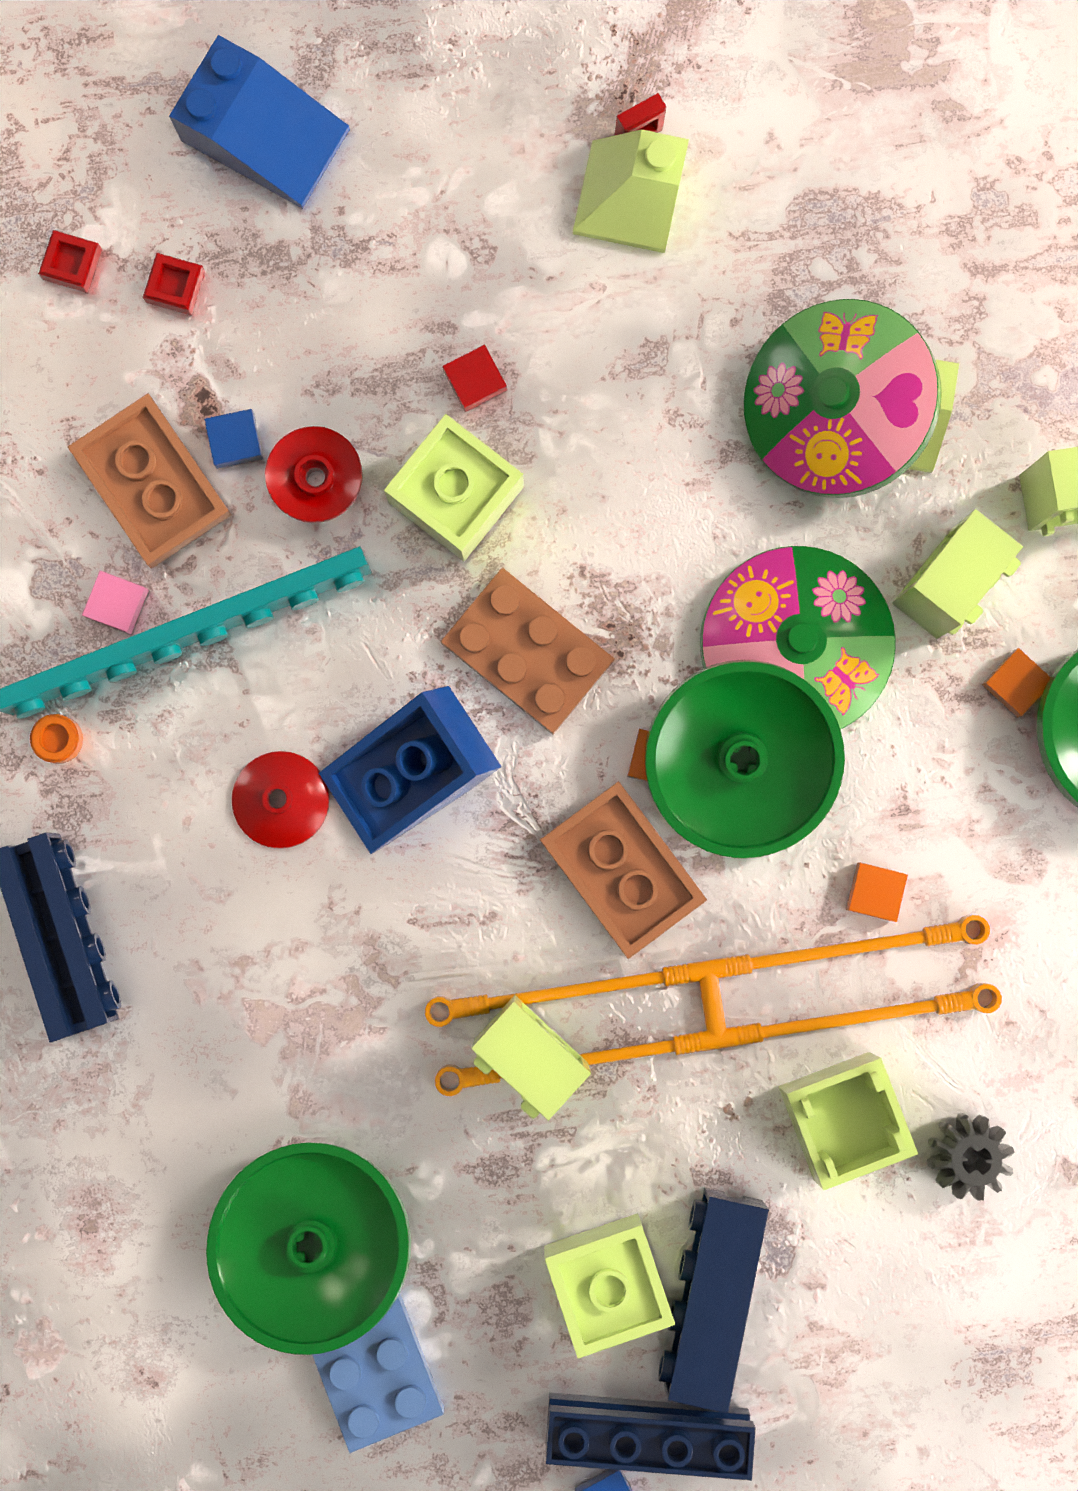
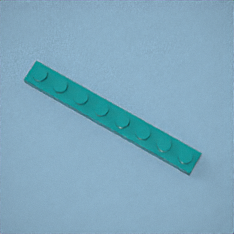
M361 546L2 687L0 688V712L9 715L16 714L18 719L36 715L46 709L45 702L60 696L65 701L81 697L91 692V684L108 678L109 682L124 680L137 673L136 666L154 660L155 664L166 663L180 657L183 654L181 649L199 642L200 646H208L220 642L228 637L227 630L242 624H245L246 628L263 625L274 618L272 612L288 606L292 610L306 608L319 601L318 594L336 588L337 592H345L356 588L364 583L363 576L372 573Z

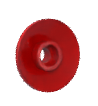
M319 426L299 428L281 438L270 452L265 468L266 486L274 503L291 518L308 523L329 521L348 510L360 492L363 478L359 455L348 439L332 429ZM315 471L322 472L325 475L324 482L319 486L308 484L309 475Z
M286 751L266 753L252 760L240 772L232 791V809L239 827L253 841L271 848H290L309 840L321 828L329 810V789L319 774L320 770L305 757ZM275 790H283L286 794V803L281 808H274L270 804V795Z

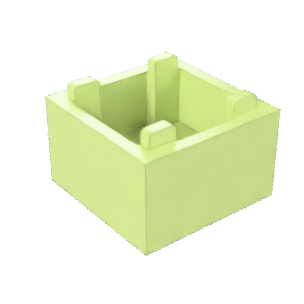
M445 414L387 485L384 492L390 505L464 562L524 488L523 473Z
M1078 447L1048 451L1019 475L1028 530L1041 529L1043 536L1054 534V527L1078 524Z
M975 509L948 532L892 604L936 639L946 633L954 635L962 627L964 621L968 624H973L983 613V609L977 604L989 589L994 587L1001 574L1010 577L1019 568L1021 562L1016 558V555L1023 546Z
M516 995L509 1000L478 1034L471 1047L477 1056L474 1059V1065L484 1074H489L492 1069L496 1071L521 1095V1098L524 1100L521 1103V1109L531 1118H536L541 1113L549 1121L591 1075L588 1062Z
M871 1052L778 1086L813 1180L823 1191L918 1155L882 1058Z
M638 1213L544 1246L545 1262L578 1359L675 1325Z

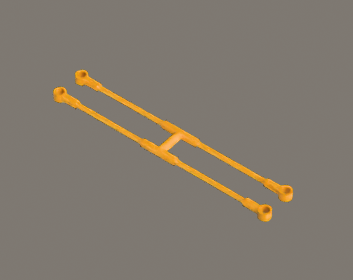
M966 915L958 922L924 927L920 932L750 957L749 954L663 967L662 971L581 984L489 998L487 994L452 1000L445 996H437L427 1003L425 1016L431 1025L443 1027L448 1025L452 1019L489 1014L490 1010L503 1008L514 995L524 1004H532L662 983L667 987L699 982L707 1031L675 1035L673 1040L579 1054L588 1062V1065L671 1052L680 1055L763 1042L764 1038L931 1012H936L938 1015L968 1010L992 1013L1000 1007L1002 996L996 986L988 983H977L968 991L936 995L934 1000L765 1026L756 1023L726 1028L719 978L751 974L753 969L923 943L926 946H934L963 941L967 944L978 945L986 941L990 934L988 922L979 915ZM974 920L979 924L980 932L976 938L971 939L966 933V926L970 921ZM988 989L992 996L991 1002L987 1006L981 1007L977 1000L978 994L981 990ZM442 1002L448 1006L449 1016L446 1019L437 1020L432 1016L431 1007L434 1003ZM448 1064L438 1071L435 1077V1086L441 1094L454 1096L462 1088L499 1083L502 1077L493 1069L489 1074H484L476 1066L460 1068L456 1065ZM445 1072L457 1074L459 1085L456 1088L448 1089L442 1085L441 1076Z

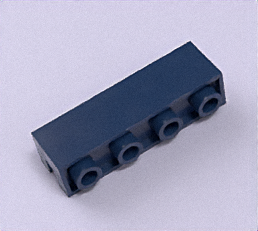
M45 832L28 838V842L0 848V889L48 1040L51 1043L118 1020L117 1009L121 1008V998L115 983L112 980L107 981L101 963L106 961L103 942L97 933L92 934L86 916L91 913L90 901L82 886L77 887L71 869L76 867L73 849L67 839L62 840L59 833Z
M704 1187L702 1201L695 1199L693 1201L689 1218V1230L695 1231L692 1250H683L679 1266L678 1279L685 1281L681 1301L674 1299L671 1306V1313L675 1325L668 1327L669 1331L675 1332L671 1351L663 1350L658 1370V1381L664 1382L668 1401L727 1414L729 1412L769 1209L763 1200L747 1196L737 1199L726 1196L724 1191Z
M549 1393L545 1442L546 1464L752 1481L756 1427L754 1422L750 1421L748 1408L729 1407L727 1414L674 1402Z

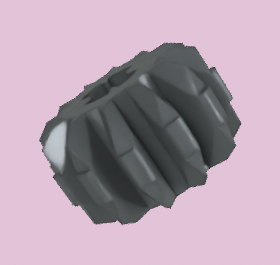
M964 1113L957 1114L956 1129L945 1121L939 1123L940 1131L945 1137L942 1141L937 1138H930L928 1145L940 1151V1154L927 1159V1165L930 1168L940 1170L935 1179L936 1183L942 1188L951 1186L952 1195L958 1199H963L970 1191L972 1197L977 1201L984 1200L986 1194L985 1185L997 1193L1002 1191V1184L996 1179L999 1173L1006 1176L1014 1174L1013 1168L1002 1162V1159L1009 1158L1015 1153L1012 1146L1001 1143L1006 1135V1131L1000 1126L990 1128L989 1118L980 1114L973 1122H971L968 1115ZM970 1147L977 1151L973 1152V1155L978 1157L977 1161L971 1166L964 1162L968 1161V1159L963 1156L964 1152Z

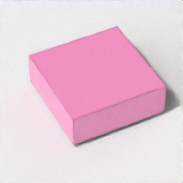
M100 571L82 616L131 635L149 590L143 586Z

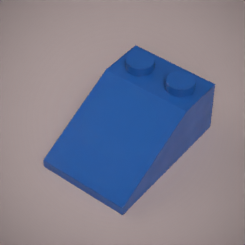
M220 35L216 37L169 115L181 142L302 209L350 131L348 124L260 57Z
M446 686L421 692L320 771L319 774L369 853L373 854L469 792L502 766L451 688Z

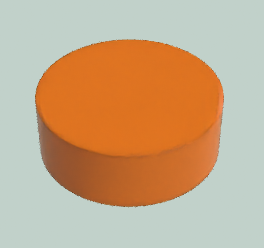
M50 714L42 717L34 724L30 733V744L32 750L40 759L55 764H62L71 761L79 754L83 745V733L80 726L73 719L60 714Z

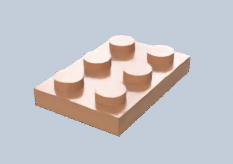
M149 393L68 446L80 467L151 569L232 516Z
M503 567L440 641L444 647L552 735L555 734L615 660L614 657Z
M619 781L540 839L541 843L627 959L634 956L707 901L706 897Z

